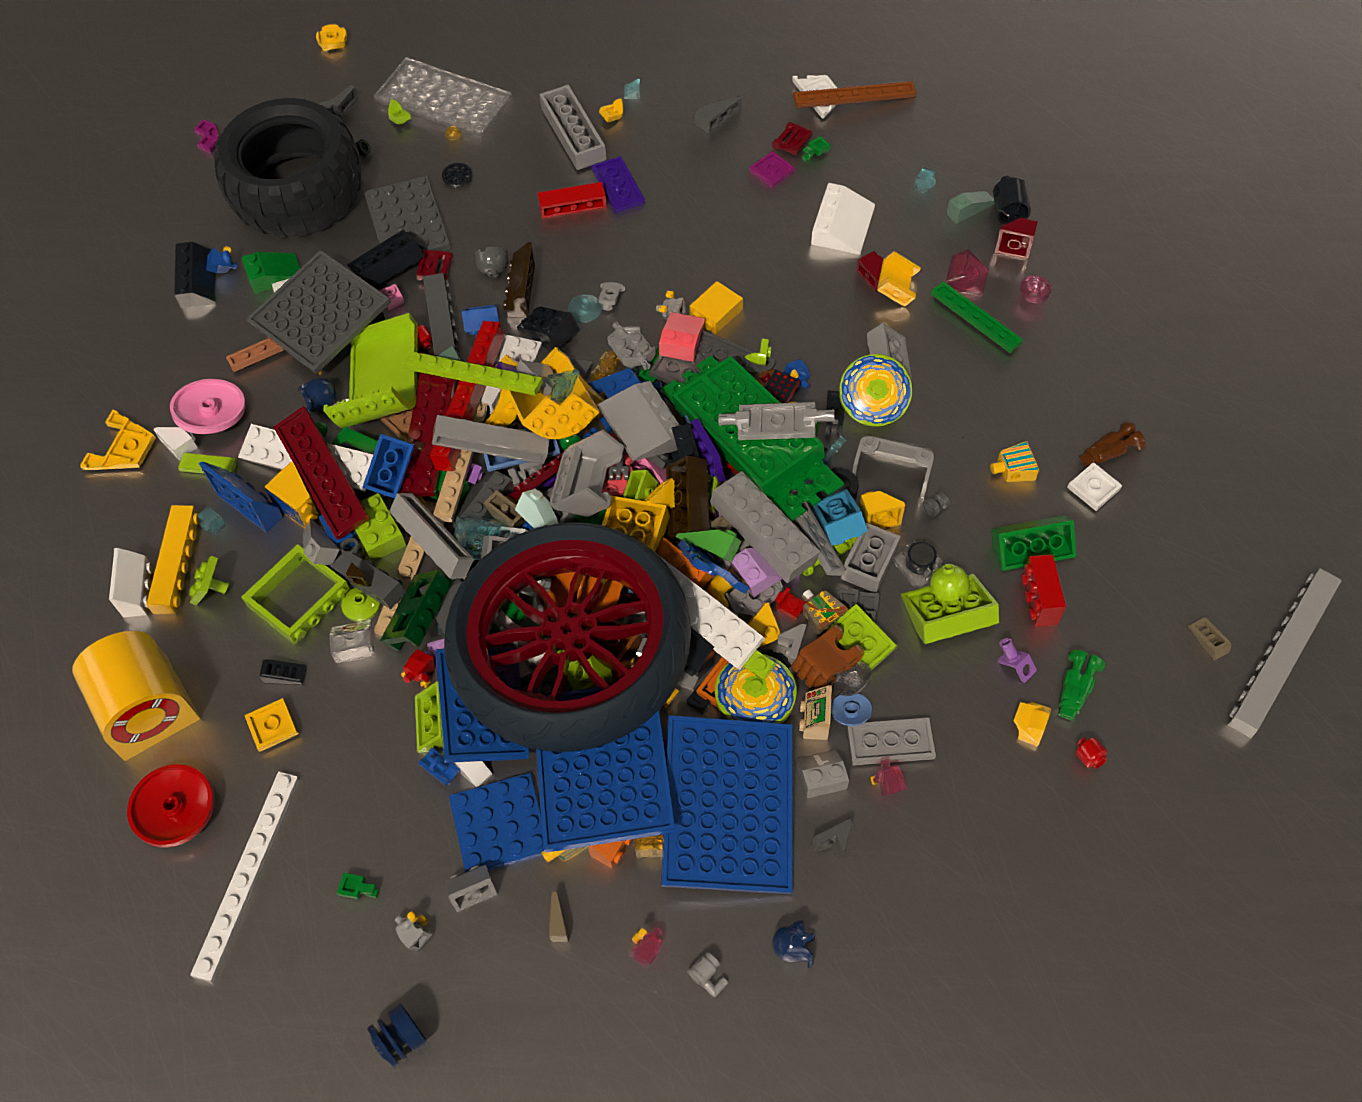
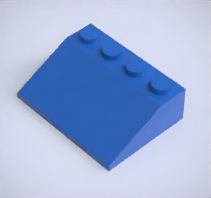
M201 461L199 463L215 493L266 533L283 518L280 512L281 508L277 503L268 501L264 493L256 492L255 488L249 482H243V479L237 473L233 474L227 469Z

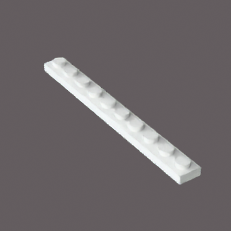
M282 772L277 773L190 974L193 978L214 983L300 780L298 776Z

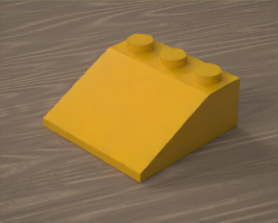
M611 496V504L607 508L602 526L626 533L641 541L655 552L665 534L670 515L667 505L649 504L645 501Z

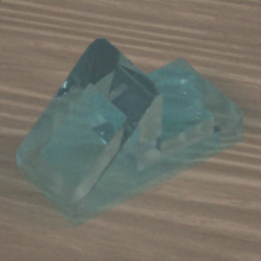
M569 370L548 375L556 383L550 397L556 403L563 402L571 394L579 370Z

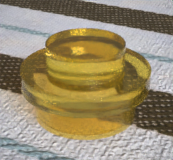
M450 126L446 129L445 137L449 141H456L461 137V132L457 127Z

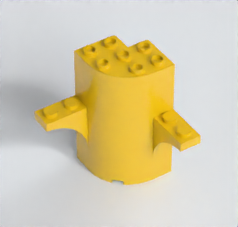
M555 347L541 362V364L549 365L556 377V383L551 394L544 396L542 393H537L535 396L501 389L498 403L485 423L507 428L519 417L522 425L535 434L547 439H562L579 433L594 417L600 419L603 414L598 404L605 399L595 392L580 376L569 356ZM507 354L499 361L513 365L515 368L518 365V362Z

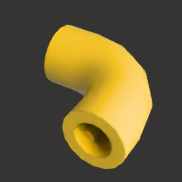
M729 567L727 571L736 575L732 567ZM716 575L709 583L706 592L728 609L729 605L725 594L733 587L723 577Z

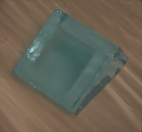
M637 79L625 85L624 98H639L640 79Z

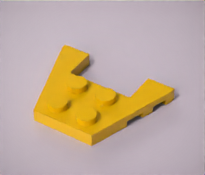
M112 410L105 423L108 427L117 428L120 431L105 456L91 453L86 454L80 464L82 470L140 468L156 439L154 434L140 425L134 424L116 410Z

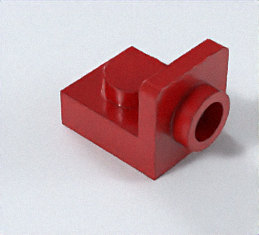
M788 587L783 592L780 591L775 599L777 602L776 610L795 621L802 614L803 605L806 603L790 594V588Z

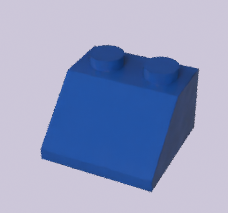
M498 304L464 308L461 311L464 330L469 332V335L478 334L483 321L500 322Z

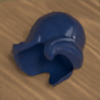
M315 378L297 388L298 391L302 389L301 393L307 404L306 409L308 412L324 411V405L333 406L336 401L335 387L327 379Z
M803 920L776 930L772 938V948L776 956L787 963L806 961L808 968L814 964V954L807 948L806 944L813 941L815 935L805 930Z

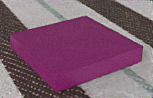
M771 151L750 166L749 171L773 188L793 174L795 167Z

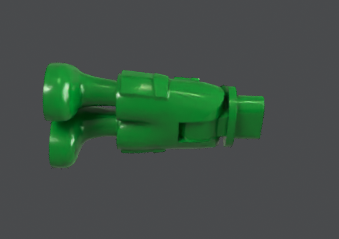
M1071 650L1068 654V660L1073 663L1072 669L1067 670L1065 673L1059 703L1060 710L1058 715L1074 721L1076 714L1080 713L1087 697L1092 693L1096 683L1093 677L1095 672L1104 671L1106 666L1103 659L1096 655H1091L1087 662L1086 671L1082 675L1080 672L1088 656L1087 652L1082 650Z

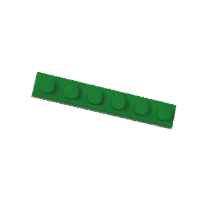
M944 281L931 291L933 297L1007 352L1012 353L1022 344V338Z

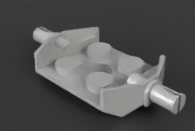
M615 322L613 324L615 331L607 339L609 346L621 363L629 368L642 365L644 370L650 369L651 365L648 362L652 361L656 354L655 346L652 348L641 334L639 326L622 327L619 322Z
M778 581L761 592L758 599H751L749 597L751 594L749 590L744 594L734 589L729 595L726 593V600L732 613L741 619L749 621L761 609V605L764 602H768L771 605L775 601L780 591L783 592V585L781 581Z

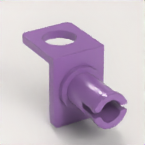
M1011 638L1001 640L1000 646L1004 654L998 658V662L1015 668L1021 682H1027L1037 671L1029 653L1016 650ZM1028 664L1029 672L1024 675L1023 668Z

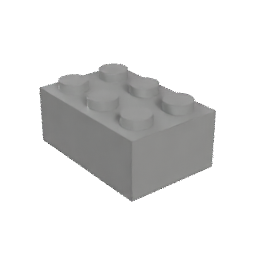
M866 523L868 531L857 537L843 565L846 571L841 576V579L877 593L898 550L901 536Z

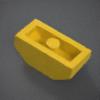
M1020 702L1014 718V722L1019 730L1018 739L1038 746L1051 708L1034 702Z

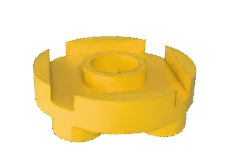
M329 24L323 26L322 31L316 33V39L324 51L341 49L346 46L347 34L343 27L339 28V25Z

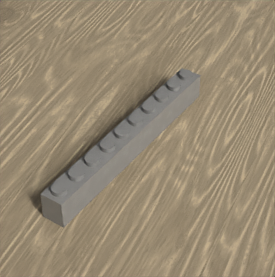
M1320 568L1315 574L1311 573L1305 582L1308 584L1307 588L1303 587L1297 596L1300 598L1299 602L1295 601L1289 609V612L1292 613L1291 616H1286L1280 625L1283 627V630H1278L1272 639L1275 644L1273 646L1269 645L1265 651L1264 656L1267 658L1265 661L1261 660L1255 669L1258 672L1257 675H1252L1247 683L1248 691L1244 690L1237 701L1241 702L1239 707L1234 706L1230 712L1229 717L1232 719L1228 724L1229 726L1250 738L1258 731L1340 585L1341 579Z

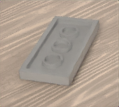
M929 718L865 722L857 726H847L852 766L931 760L936 757Z

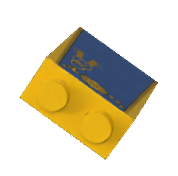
M290 462L264 486L271 501L280 506V511L303 528H306L309 519L316 522L319 515L293 462Z

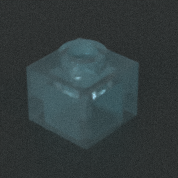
M923 167L916 177L914 189L926 194L936 183V179H934L936 171Z
M209 506L197 515L201 522L199 523L200 527L205 532L210 531L214 536L226 527L221 516Z

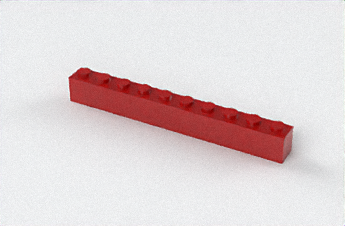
M482 322L467 363L493 368L504 339L500 322ZM459 380L446 416L473 421L486 386ZM434 445L430 457L435 469L454 471L461 449Z

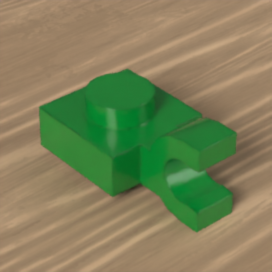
M820 136L808 142V147L803 148L806 154L802 156V159L807 162L814 154L820 156L828 152L831 145Z
M343 873L336 894L359 900L361 894L377 898L380 890L374 884H366L364 876Z

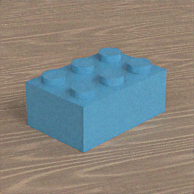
M847 489L821 499V502L813 507L818 522L832 546L842 544L850 538L859 537L868 531L862 512Z

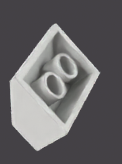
M114 548L109 600L123 617L147 615L148 607L146 604L152 584L150 576L153 573V565L145 555Z

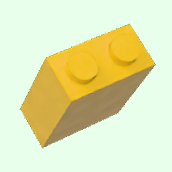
M716 281L690 305V316L705 318L704 327L717 334L743 310V298Z

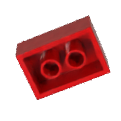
M1053 554L1029 556L1027 564L1024 565V572L1020 576L1021 584L1025 586L1026 590L1025 601L1029 603L1030 607L1029 618L1033 620L1034 627L1058 625L1066 609V604Z

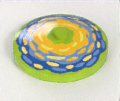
M881 354L866 355L852 362L843 373L839 384V399L847 415L855 422L868 427H883L895 422L905 413L912 398V383L906 369L895 359Z
M765 655L774 661L776 666L766 680L763 681L746 668L742 667L739 671L730 662L727 663L720 671L715 684V700L720 713L726 720L783 723L791 714L796 701V683L790 670L776 658Z

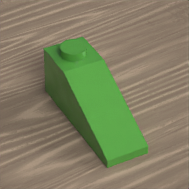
M727 529L725 532L721 530L677 533L676 538L679 540L684 539L703 551L731 563L742 542L736 538V533Z

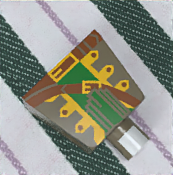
M809 589L801 596L806 602L803 605V616L817 638L827 632V629L849 610L827 591H822L816 596Z

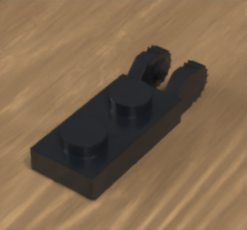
M828 390L826 410L834 409L835 422H825L827 423L826 435L831 433V424H838L837 436H841L845 410L839 399V391Z

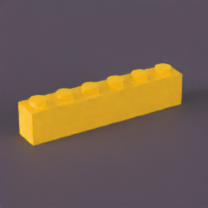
M171 505L146 604L153 614L176 615L177 608L180 607V595L185 587V574L189 571L188 562L193 554L192 545L193 541L196 540V529L201 520L200 514L194 506Z

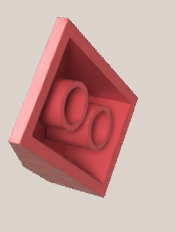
M671 312L659 341V355L694 362L705 318Z

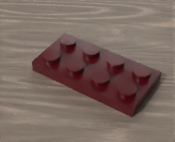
M563 453L513 488L515 491L510 494L513 501L520 498L523 492L534 489L556 473L559 469Z

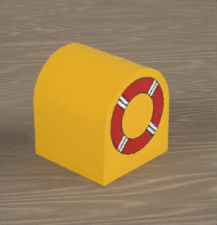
M124 631L106 636L88 646L73 664V676L105 742L124 761L200 720L169 658L147 633Z

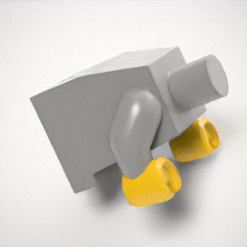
M667 291L666 297L669 299L664 300L662 305L656 306V311L661 312V316L667 320L671 312L684 315L687 312L684 299H675L674 291Z
M410 911L407 917L404 918L400 914L395 919V922L398 924L395 930L399 939L408 949L419 951L432 936L429 930L423 928L428 923V919L424 915L418 917L414 912Z

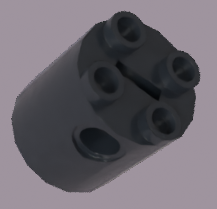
M1009 176L1002 177L992 191L998 220L1006 225L1019 218L1028 219L1031 214V207L1025 181Z

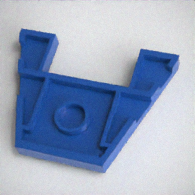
M628 368L587 384L598 394L604 391L606 396L610 398L634 384L640 383L633 371ZM602 417L600 421L608 433H610L613 429L606 418Z
M684 539L678 544L682 554L687 557L694 567L708 572L712 576L717 574L723 577L733 588L744 594L750 588L745 583L738 581L736 575L724 569L725 566L709 553Z

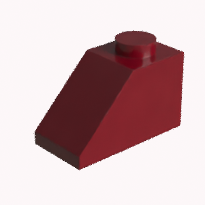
M873 251L858 259L856 271L875 292H878L883 258Z

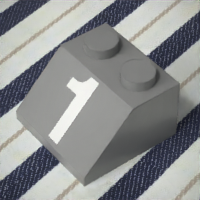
M836 750L795 760L807 799L848 788L849 778L844 762Z

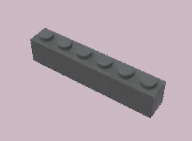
M443 273L423 276L434 356H438L451 346L460 354L459 346L455 345L458 342L457 333L453 332V329H456L455 320L451 319V316H454L452 305L449 306V303H452L450 292L447 293V290H450L449 281L444 279Z

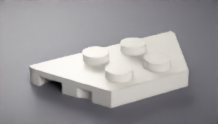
M807 75L806 79H798V76H793L792 82L800 91L837 88L827 75ZM836 105L815 106L813 108L823 119Z

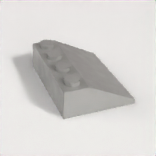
M651 381L634 384L598 404L600 411L623 444L632 461L677 451L671 428L680 425Z

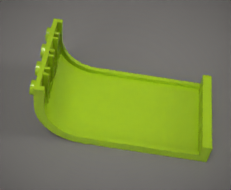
M407 313L366 326L350 342L349 401L343 399L342 403L337 401V404L333 406L324 405V412L340 428L351 427L415 407L418 372L407 370L404 363L411 352L418 353V324L412 315Z

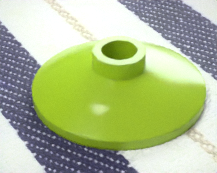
M356 587L349 590L341 602L344 615L353 621H364L373 617L380 607L378 601Z

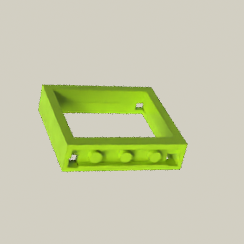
M297 544L241 598L249 609L295 645L302 637H305L312 627L320 622V619L326 613L332 611L334 606L341 599L345 598V594L350 588L342 577L326 565L313 564L304 554V549ZM306 560L336 584L292 627L288 628L259 603Z

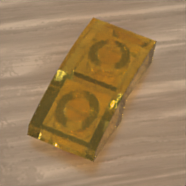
M606 350L599 358V365L591 372L590 379L596 381L615 373L621 361L613 351Z

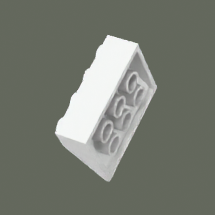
M828 183L812 230L811 245L860 255L875 204L845 186Z

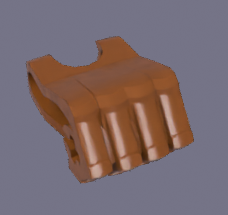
M833 626L822 636L803 647L791 666L795 672H799L798 677L801 680H805V684L810 688L813 687V690L825 686L833 687L836 681L834 676L850 670L864 656L865 650L859 645H855L849 650H841L837 647V643L843 637V629L840 626Z

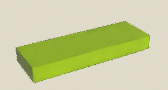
M183 453L178 469L181 472L204 474L199 465L202 461L227 469L234 474L238 461L232 457Z

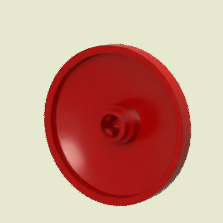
M166 765L150 772L136 785L128 801L127 819L132 831L142 841L155 847H174L188 842L203 830L211 818L215 803L212 785L199 770L188 765Z

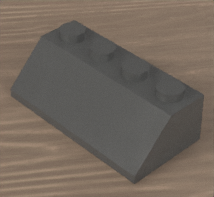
M497 471L483 473L480 481L474 484L457 506L453 522H445L443 526L452 536L461 541L481 533L485 526L493 519L484 502L496 490L504 496L512 494L514 491L512 479Z

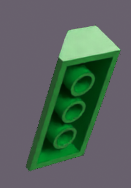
M1066 515L991 528L993 549L1002 571L1024 567L1028 562L1029 556L1053 554L1055 561L1077 557L1074 520Z

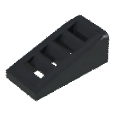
M263 659L259 677L263 683L303 685L306 665ZM286 670H289V671H288V676L286 677V676H285ZM294 670H297L296 678H293Z

